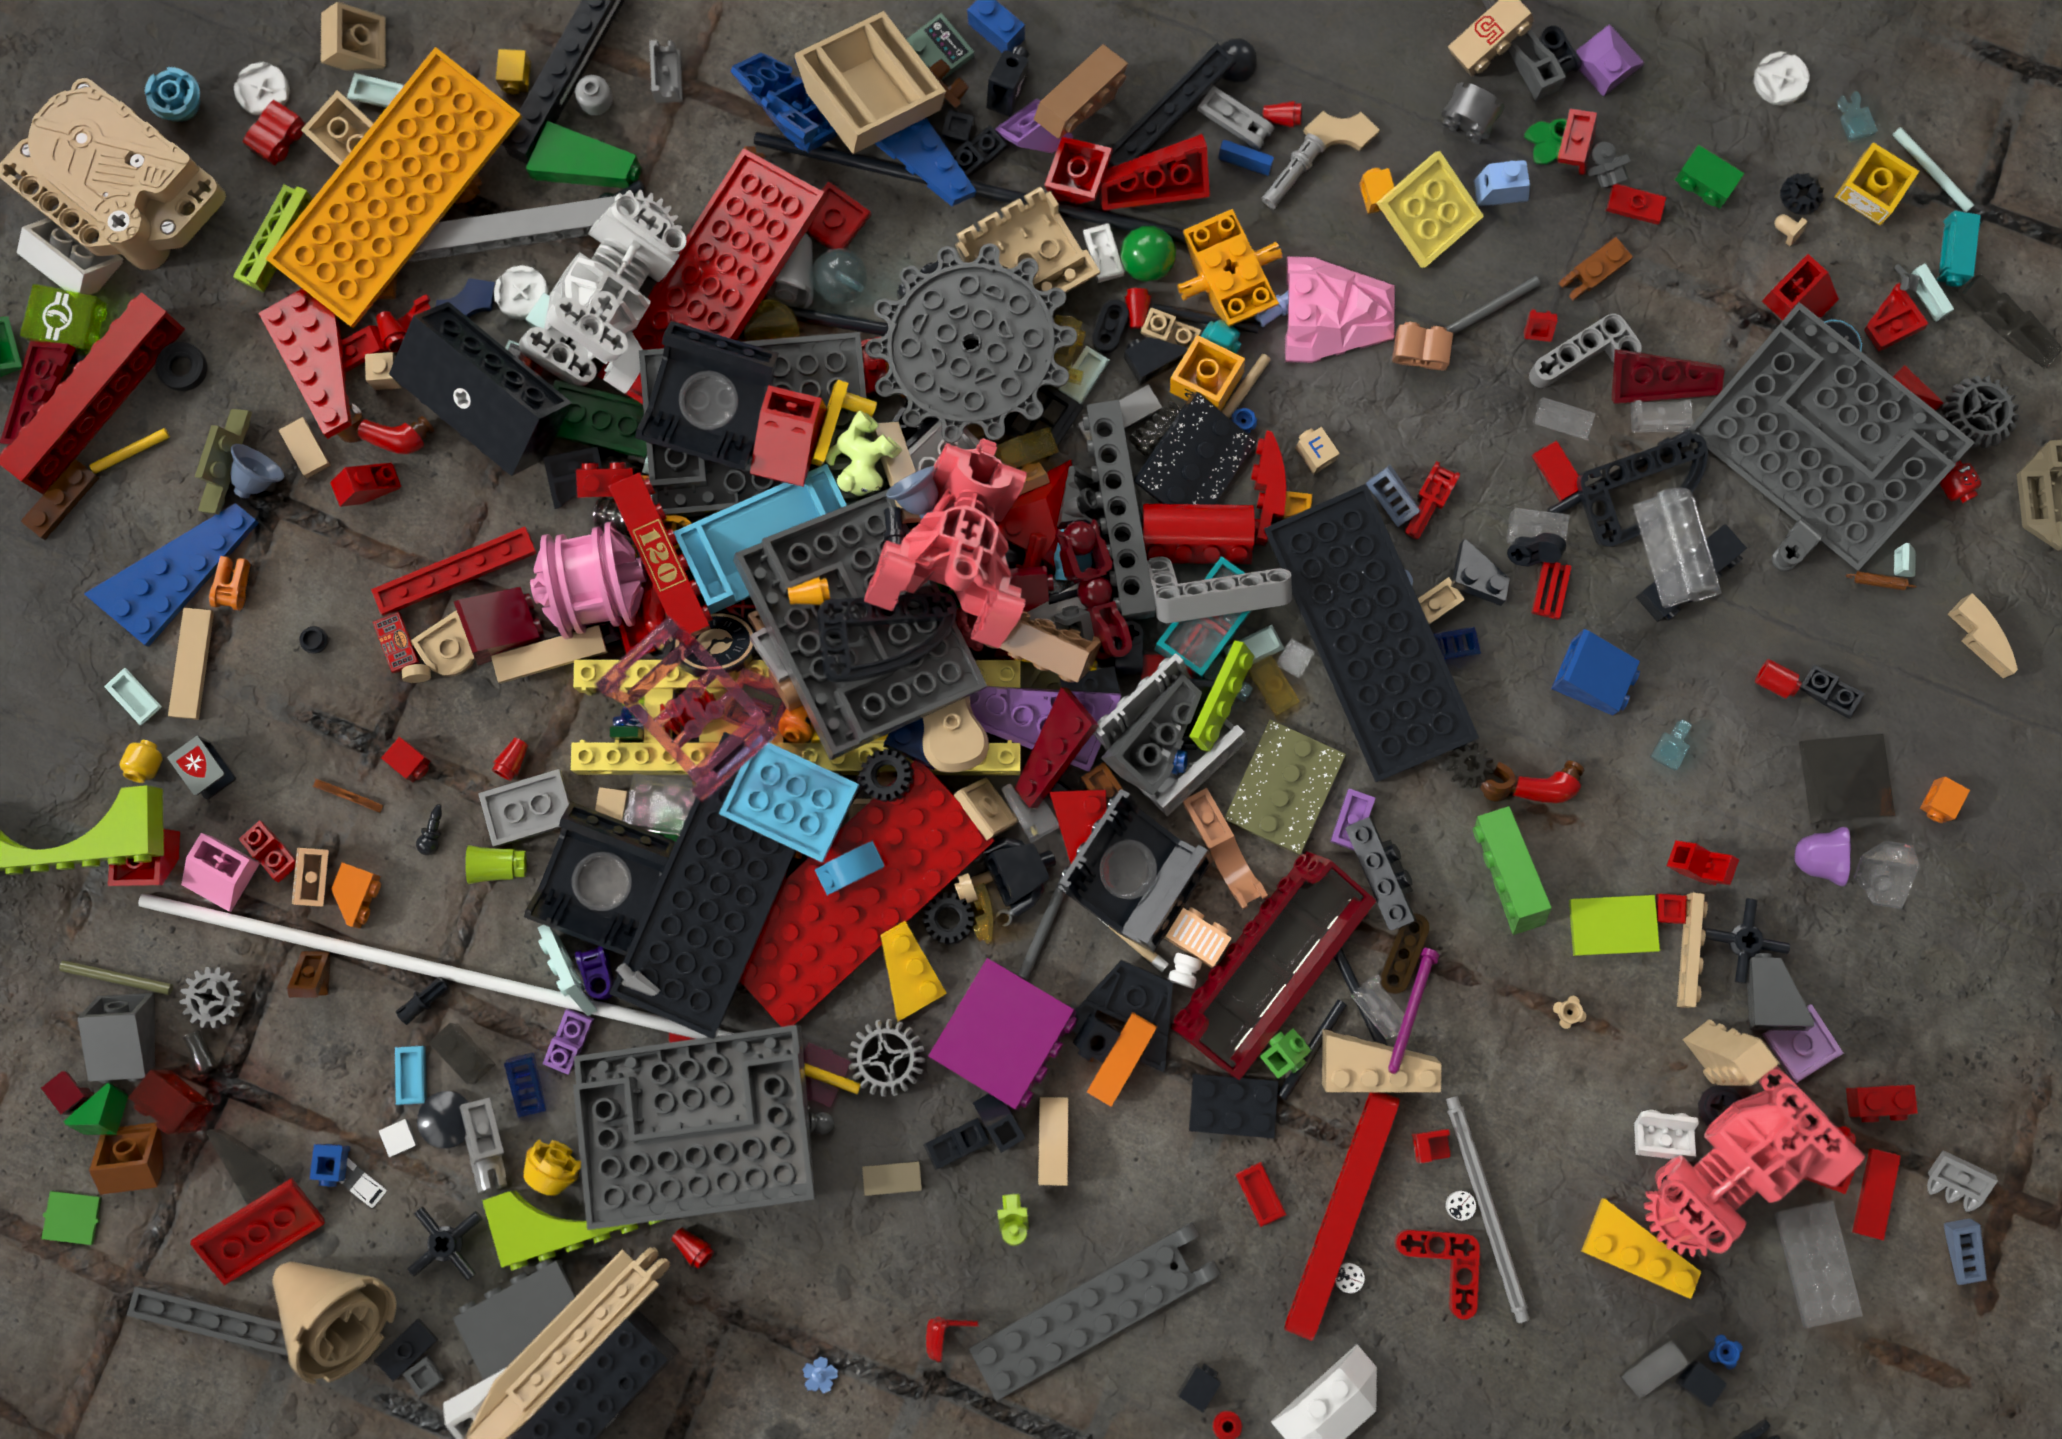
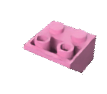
M201 833L186 857L181 885L231 912L260 862L213 836Z

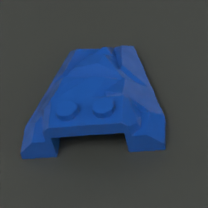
M762 52L732 66L731 73L753 100L759 106H762L771 120L786 138L795 143L797 148L810 152L837 136V132L807 94L802 78L791 74L792 67Z

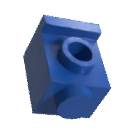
M314 1144L310 1179L319 1180L320 1186H336L337 1181H345L350 1146ZM331 1160L335 1161L333 1171L328 1167Z

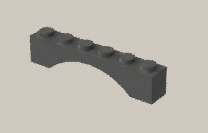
M1482 0L1487 11L1499 1ZM1531 28L1524 35H1518L1510 42L1511 45L1508 51L1534 100L1537 101L1559 91L1566 76L1555 55L1540 42Z

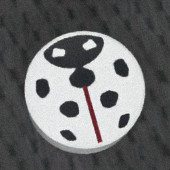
M1455 1191L1446 1200V1210L1454 1219L1467 1220L1475 1213L1476 1202L1469 1193Z
M1342 1264L1335 1280L1337 1287L1346 1293L1357 1292L1364 1284L1363 1271L1355 1264Z

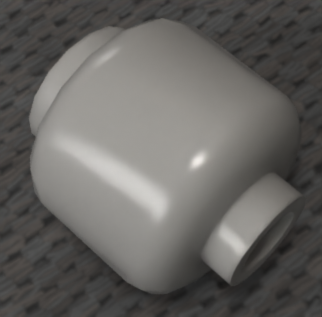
M589 75L580 79L577 83L575 95L583 111L595 116L608 111L612 105L613 97L609 85L603 78Z

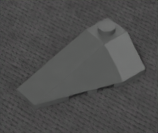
M1180 674L1118 737L1101 759L1121 778L1154 795L1172 772L1174 767L1173 761L1177 751L1181 749L1183 735L1187 725L1192 721L1202 692L1184 674Z

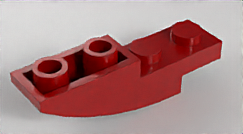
M1266 431L1264 439L1259 438L1256 454L1261 456L1259 465L1254 464L1251 480L1255 481L1254 490L1264 491V493L1259 492L1256 508L1261 509L1259 519L1255 518L1254 534L1256 535L1255 544L1264 546L1268 540L1264 528L1270 526L1272 520L1282 521L1286 503L1285 469L1278 443L1272 431Z

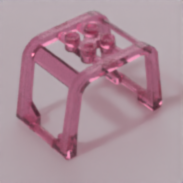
M670 616L594 683L604 696L624 704L692 779L693 787L691 791L701 802L707 799L777 735L772 722L707 649L686 628ZM675 638L682 642L631 689L627 691L622 687L623 683L629 678L625 672L653 646L656 645L657 648L661 649ZM693 652L709 670L698 680L690 681L686 686V690L676 699L669 700L665 705V709L657 717L653 718L638 701ZM717 678L728 691L717 701L709 702L704 711L702 704L695 701L694 698L703 696L705 688ZM736 699L751 717L696 765L681 748L692 738L701 736L703 728L713 719L722 717L725 708ZM685 707L688 715L694 717L695 720L688 721L685 724L684 731L673 740L662 727L671 718L682 715ZM744 741L747 747L717 773L713 768Z

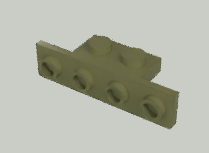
M231 409L225 429L220 426L211 425L195 474L196 478L207 482L198 511L207 514H220L221 508L225 503L229 483L231 482V467L234 461L231 447L234 444L243 443L253 412Z

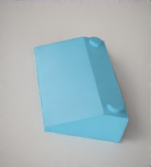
M825 464L808 472L804 487L788 483L780 484L673 533L710 614H713L750 597L733 562L736 552L761 543L763 538L847 506L828 465Z

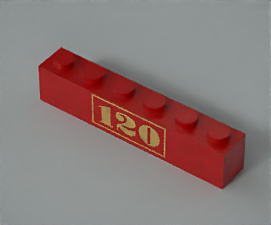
M639 472L609 485V489L679 642L681 643L710 630L708 622L713 620L706 605L701 607L698 602L697 596L701 595L695 579L688 580L685 571L690 568L684 555L678 556L673 547L678 542L672 529L666 531L662 520L667 518L660 503L657 505L653 503L650 495L655 494L649 478L643 480Z

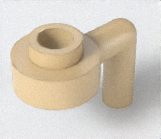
M989 871L971 878L967 873L959 876V883L954 885L960 900L966 898L968 904L978 900L974 888L992 882L993 879Z

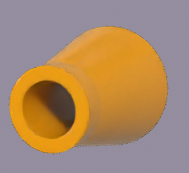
M817 577L797 586L787 588L790 605H821L825 600L830 599L827 578L819 579Z

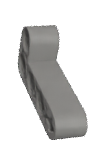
M1609 314L1538 359L1529 373V379L1534 386L1545 388L1604 350L1614 363L1615 349L1621 350V347H1626L1632 352L1640 353L1642 345L1620 315ZM1605 326H1612L1616 334L1609 333ZM1583 340H1590L1594 348L1586 347ZM1561 354L1569 355L1572 362L1562 360ZM1552 365L1553 368L1551 369V371H1550L1548 374H1547V373H1543V374L1540 373V371L1543 372V371L1547 370V369Z

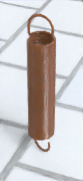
M1859 571L1856 574L1846 575L1848 578H1852L1848 575L1855 576V583L1898 590H1905L1907 586L1917 587L1908 584L1909 582L1906 578Z

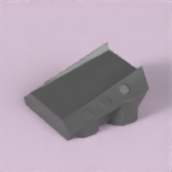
M1069 466L1057 528L1062 527L1065 529L1074 521H1084L1090 524L1095 519L1099 524L1100 530V519L1104 518L1103 508L1098 509L1096 504L1095 492H1100L1098 482L1093 483L1092 475L1075 466Z

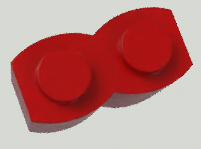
M272 100L265 107L258 121L248 130L242 142L249 150L275 166L287 157L290 144L301 138L304 133L302 128L305 126V122L300 116L276 100Z

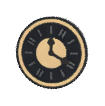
M715 612L711 614L713 620L708 622L710 630L681 643L675 634L673 652L679 666L689 674L701 678H716V675L727 674L733 671L739 672L750 664L757 652L750 641V635L755 633V630L746 619L733 613Z

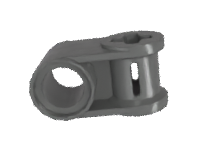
M1800 518L1773 553V565L1780 571H1790L1817 545L1824 534L1806 520Z

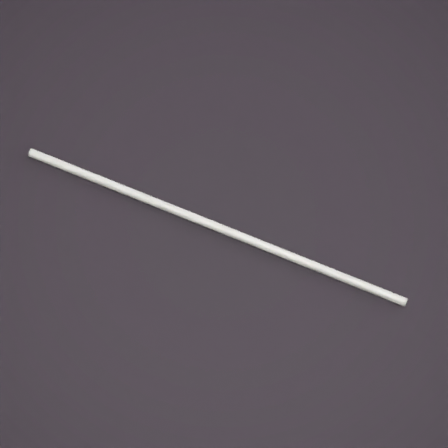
M142 893L139 898L140 907L583 1012L569 995L564 996L559 991ZM590 999L597 1009L593 1013L594 1015L694 1039L707 1037L659 1015ZM719 1030L717 1036L735 1033Z

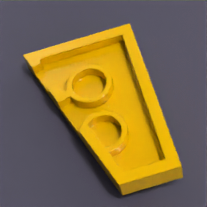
M906 921L881 934L897 1022L947 993Z

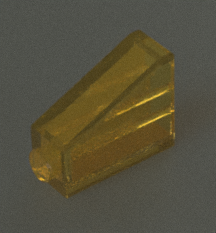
M1046 427L997 445L995 456L997 459H1000L1002 464L1019 469L1059 453L1050 428Z

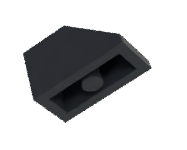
M1147 337L1142 341L1139 338L1127 345L1124 359L1138 383L1142 385L1178 365L1186 354L1187 348Z

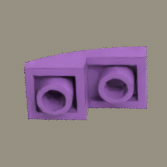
M566 1009L557 1034L551 1040L543 1064L569 1075L574 1067V1056L580 1054L594 1018L573 1009Z

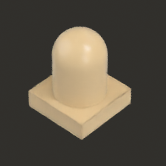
M1780 215L1775 220V227L1788 236L1786 244L1789 246L1804 232L1807 220L1804 218L1796 222L1787 215Z

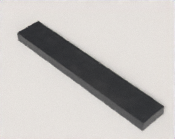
M1217 42L1111 147L1113 151L1108 164L1114 167L1145 155L1236 64V60Z

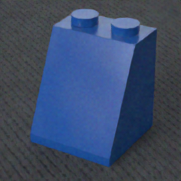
M1584 629L1571 640L1551 689L1613 716L1619 710L1623 711L1629 701L1630 696L1627 695V691L1630 685H1635L1639 677L1640 671L1637 670L1640 661Z

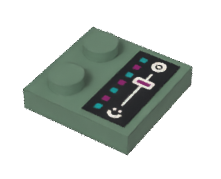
M942 13L906 39L926 66L929 65L931 67L942 58L951 67V70L942 78L943 80L974 57V51Z

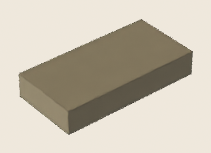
M920 1161L862 1167L865 1196L922 1191Z

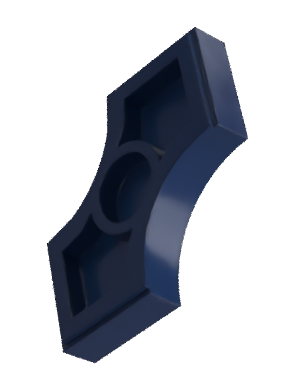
M468 278L466 286L458 295L446 300H437L436 306L450 302L468 318L479 312L492 311L496 283Z

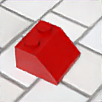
M1062 137L1044 185L1048 192L1051 191L1056 200L1072 204L1094 201L1113 151L1112 148Z

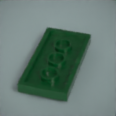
M555 380L553 388L572 402L556 438L594 447L597 446L598 448L646 459V442L635 438L637 428L644 416L643 404L632 398Z

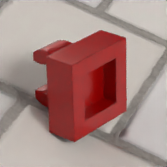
M1532 309L1524 330V339L1551 342L1557 324V314H1551L1550 311H1546V313L1536 312V309Z

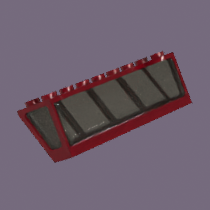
M1306 851L1295 860L1294 867L1289 874L1278 882L1277 889L1272 896L1262 903L1260 911L1255 918L1245 925L1239 939L1228 947L1226 955L1219 965L1211 969L1208 979L1202 987L1194 991L1191 1001L1185 1009L1177 1013L1174 1023L1170 1028L1225 1072L1240 1080L1372 908L1376 900L1334 862Z

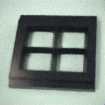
M1045 385L1038 389L1048 396L1042 405L1043 413L1053 399L1065 406L1057 421L1053 423L1044 416H1041L1039 419L1033 420L1023 434L1011 426L1019 415V412H1013L1005 417L1004 426L1005 435L1042 458L1049 460L1083 409V406L1052 385ZM1039 420L1051 427V430L1041 444L1028 437Z

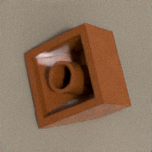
M160 1123L119 1127L117 1135H100L89 1169L100 1195L158 1187L163 1169Z

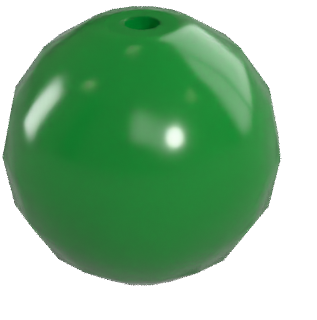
M1142 226L1131 231L1124 239L1121 248V262L1125 271L1132 278L1142 282L1156 281L1165 277L1173 268L1176 248L1172 238L1163 229L1155 226Z

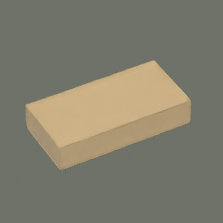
M304 417L279 430L304 477L309 478L331 466Z

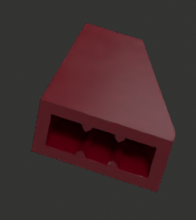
M1047 566L1010 569L1011 579L1009 584L1022 589L1020 598L1025 599L1024 612H1029L1049 601V591H1054L1053 574L1047 575Z

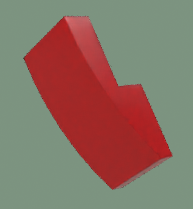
M261 820L239 838L251 856L261 863L276 882L279 883L295 869L296 858Z

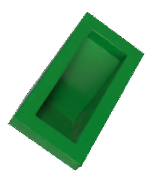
M108 1082L65 1119L64 1123L83 1135H117L128 1095Z

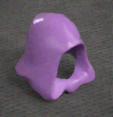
M1839 827L1829 833H1815L1802 838L1795 847L1794 859L1796 865L1801 871L1810 876L1828 879L1838 886H1845L1848 881L1851 863L1849 829Z

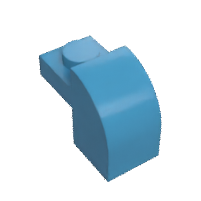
M873 841L831 860L815 869V872L826 894L829 895L885 867Z

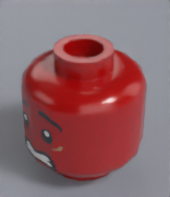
M1958 461L1939 484L1950 501L1960 499L1962 503H1965L1978 495L1976 490L1980 488L1982 481L1970 463L1963 464L1961 461Z

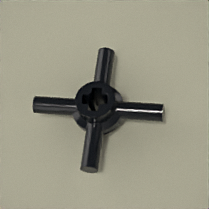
M1746 898L1743 924L1736 926L1731 932L1704 928L1705 939L1729 943L1731 950L1738 956L1735 982L1742 984L1747 983L1750 958L1759 954L1761 950L1788 954L1790 951V943L1764 939L1761 931L1754 926L1758 900ZM1747 936L1746 939H1750V945L1746 946V943L1742 942V937Z
M424 1207L419 1208L414 1215L430 1234L427 1242L428 1251L407 1268L409 1273L415 1277L436 1259L438 1261L451 1260L467 1281L474 1277L476 1272L460 1252L463 1246L462 1236L483 1220L481 1215L474 1211L455 1228L450 1226L439 1227ZM448 1238L450 1241L447 1244L448 1248L442 1249V1239Z

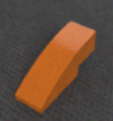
M1132 1012L1121 1031V1035L1100 1067L1087 1093L1112 1106L1157 1026Z

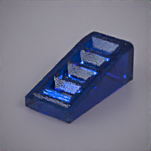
M1475 627L1433 634L1445 661L1481 654ZM1462 635L1466 637L1469 650L1464 648ZM1453 637L1455 640L1457 652L1454 651V646L1452 642ZM1440 640H1443L1446 654L1443 653Z
M534 1053L506 1059L504 1066L518 1118L546 1111ZM528 1064L529 1069L515 1072L514 1067ZM531 1075L532 1080L517 1083L518 1078ZM534 1087V1092L520 1095L519 1090ZM537 1098L538 1103L522 1106V1101Z

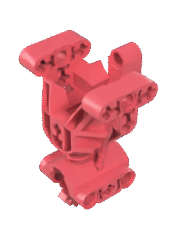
M982 438L979 445L977 444L976 449L967 450L946 443L934 464L935 473L933 480L938 491V501L934 506L933 512L927 513L922 518L921 522L904 537L901 545L888 540L885 542L876 572L868 585L864 602L892 611L898 601L900 591L905 590L914 593L928 580L952 588L963 611L978 616L971 639L999 648L1019 621L1024 609L1025 599L1020 598L1021 588L1009 584L1011 573L1005 557V553L1008 550V542L1000 533L995 521L1001 523L1024 486L1027 472L1002 464L1000 459L994 456L997 444Z
M1776 1066L1758 1080L1765 1091L1734 1102L1709 1125L1704 1137L1715 1148L1694 1167L1683 1156H1677L1658 1169L1655 1175L1656 1184L1659 1188L1658 1192L1646 1191L1645 1193L1652 1200V1202L1644 1203V1208L1652 1211L1646 1214L1645 1218L1646 1221H1655L1649 1228L1651 1232L1660 1230L1657 1240L1661 1242L1667 1238L1666 1246L1669 1250L1676 1244L1678 1245L1677 1249L1680 1255L1684 1252L1685 1248H1689L1691 1257H1694L1696 1249H1700L1702 1254L1706 1256L1707 1247L1713 1252L1721 1253L1729 1249L1731 1243L1741 1235L1746 1226V1221L1736 1210L1757 1191L1767 1202L1773 1203L1783 1198L1805 1176L1835 1187L1863 1161L1865 1155L1846 1136H1843L1829 1121L1824 1112L1781 1068ZM1768 1075L1777 1076L1776 1078L1781 1084L1775 1086L1772 1082L1769 1083ZM1792 1095L1793 1100L1798 1105L1792 1107L1786 1102L1788 1096ZM1807 1114H1811L1817 1119L1815 1125L1811 1124L1807 1119ZM1824 1134H1827L1831 1139L1835 1140V1142L1831 1140L1827 1144V1142L1823 1139L1822 1136ZM1667 1175V1179L1662 1182V1179ZM1724 1233V1238L1720 1242H1712L1709 1240V1238H1718Z

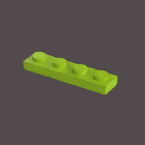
M1234 640L1190 734V738L1201 750L1211 752L1214 743L1219 738L1225 719L1230 714L1231 706L1242 688L1245 676L1252 667L1255 656L1244 642Z

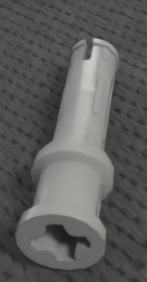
M1311 133L1305 136V142L1299 150L1291 154V161L1261 198L1268 207L1275 209L1303 171L1311 169L1313 160L1326 149L1321 139Z

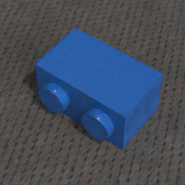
M976 0L967 10L968 24L1000 52L1003 53L1005 50L1013 52L1015 47H1018L1025 39V24L996 0Z

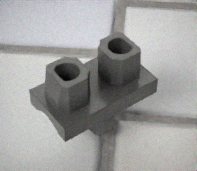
M1601 142L1595 145L1592 151V159L1597 166L1586 169L1589 177L1597 175L1601 188L1628 179L1624 164L1630 162L1629 155L1625 154L1616 157V149L1610 142Z

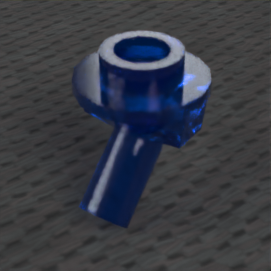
M629 702L622 708L621 715L613 718V725L638 726L641 728L648 721V710L639 702Z

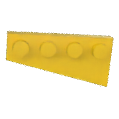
M1605 1198L1601 1199L1581 1252L1691 1299L1701 1271L1672 1249H1667L1663 1242H1659L1655 1236Z

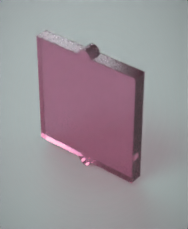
M809 1042L803 1053L804 1063L845 1077L851 1061L833 1054L832 1049L825 1050ZM805 1076L807 1100L813 1099L831 1107L839 1088Z

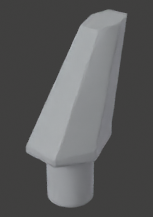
M626 963L621 964L616 971L624 979L621 983L622 985L649 996L659 993L660 989L639 971L633 972Z

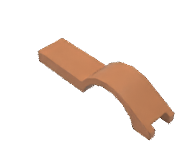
M1205 788L1183 801L1185 809L1210 851L1224 882L1241 908H1247V903L1260 896L1262 899L1268 897L1261 882L1257 880L1247 865L1230 827L1209 790Z

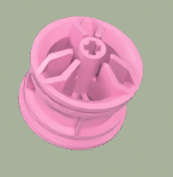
M613 521L605 523L604 533L600 527L592 528L591 535L567 539L564 534L556 536L555 542L550 534L541 536L540 550L533 569L537 576L535 579L530 580L531 591L535 603H541L544 606L542 607L543 613L558 628L564 639H571L573 637V628L578 634L586 632L587 625L610 621L616 627L621 625L622 618L628 627L635 626L636 613L640 608L644 594V588L641 583L647 582L645 566L641 557H635V548L623 534L618 532Z

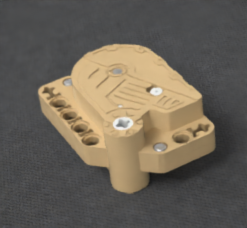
M88 78L78 79L73 83L71 90L62 91L51 97L33 117L28 138L20 141L0 163V178L92 254L96 256L122 254L134 266L143 270L159 268L168 258L170 249L181 248L186 245L223 204L226 196L225 191L214 178L201 169L187 153L173 142H169L157 129L148 122H144L123 102H119ZM16 174L22 176L20 181L15 178ZM36 188H39L35 194H32ZM59 204L58 208L52 211L53 207ZM79 220L78 224L72 227L73 223ZM99 236L98 241L92 244L93 239Z

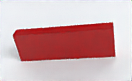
M1869 1148L1852 1233L1884 1241L1901 1156Z

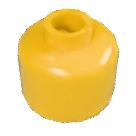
M141 740L140 743H130L127 746L119 765L125 778L137 783H144L145 780H152L156 776L163 757L157 750L156 744L147 740Z

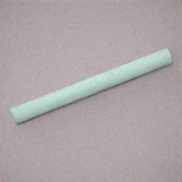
M1901 127L1893 133L1898 142L1965 212L1974 206L1967 196Z

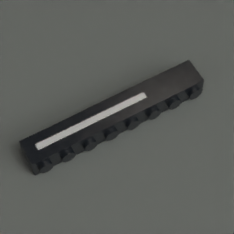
M581 0L519 110L522 119L502 142L509 156L528 164L547 121L554 124L558 121L577 83L582 78L625 0Z

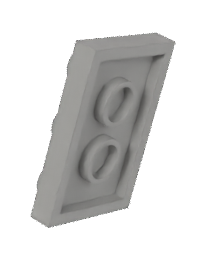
M560 769L478 793L492 846L495 848L562 828L559 826V823L570 803Z

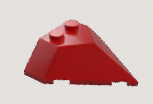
M1071 460L1046 472L1050 483L1019 495L1002 522L995 521L996 526L1007 542L1025 552L1031 533L1040 532L1045 535L1046 542L1041 560L1044 561V566H1047L1048 569L1056 572L1054 555L1058 543L1055 535L1057 529H1064L1062 527L1057 528L1069 466H1072Z

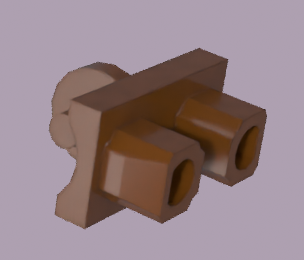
M941 58L931 67L929 65L927 67L945 89L944 97L956 108L962 102L961 98L969 86L958 77L949 87L942 78L951 70V67Z

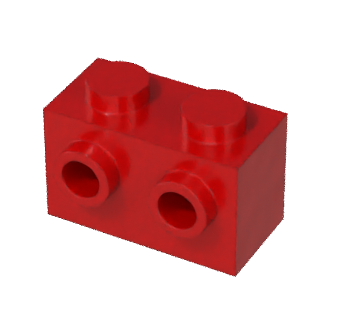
M626 462L610 463V468H598V463H582V468L576 469L577 497H613L609 485L632 476L633 468L626 467Z
M1915 1085L1846 1088L1849 1117H1861V1122H1879V1116L1889 1115L1890 1121L1908 1120L1907 1114H1918Z

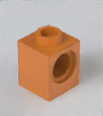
M1946 776L1936 779L1920 809L1927 812L1928 818L1939 823L1954 820L1970 790Z

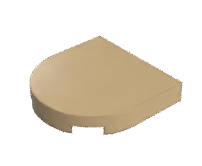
M457 610L410 640L424 663L432 671L437 672V674L439 673V675L456 676L462 674L475 661Z

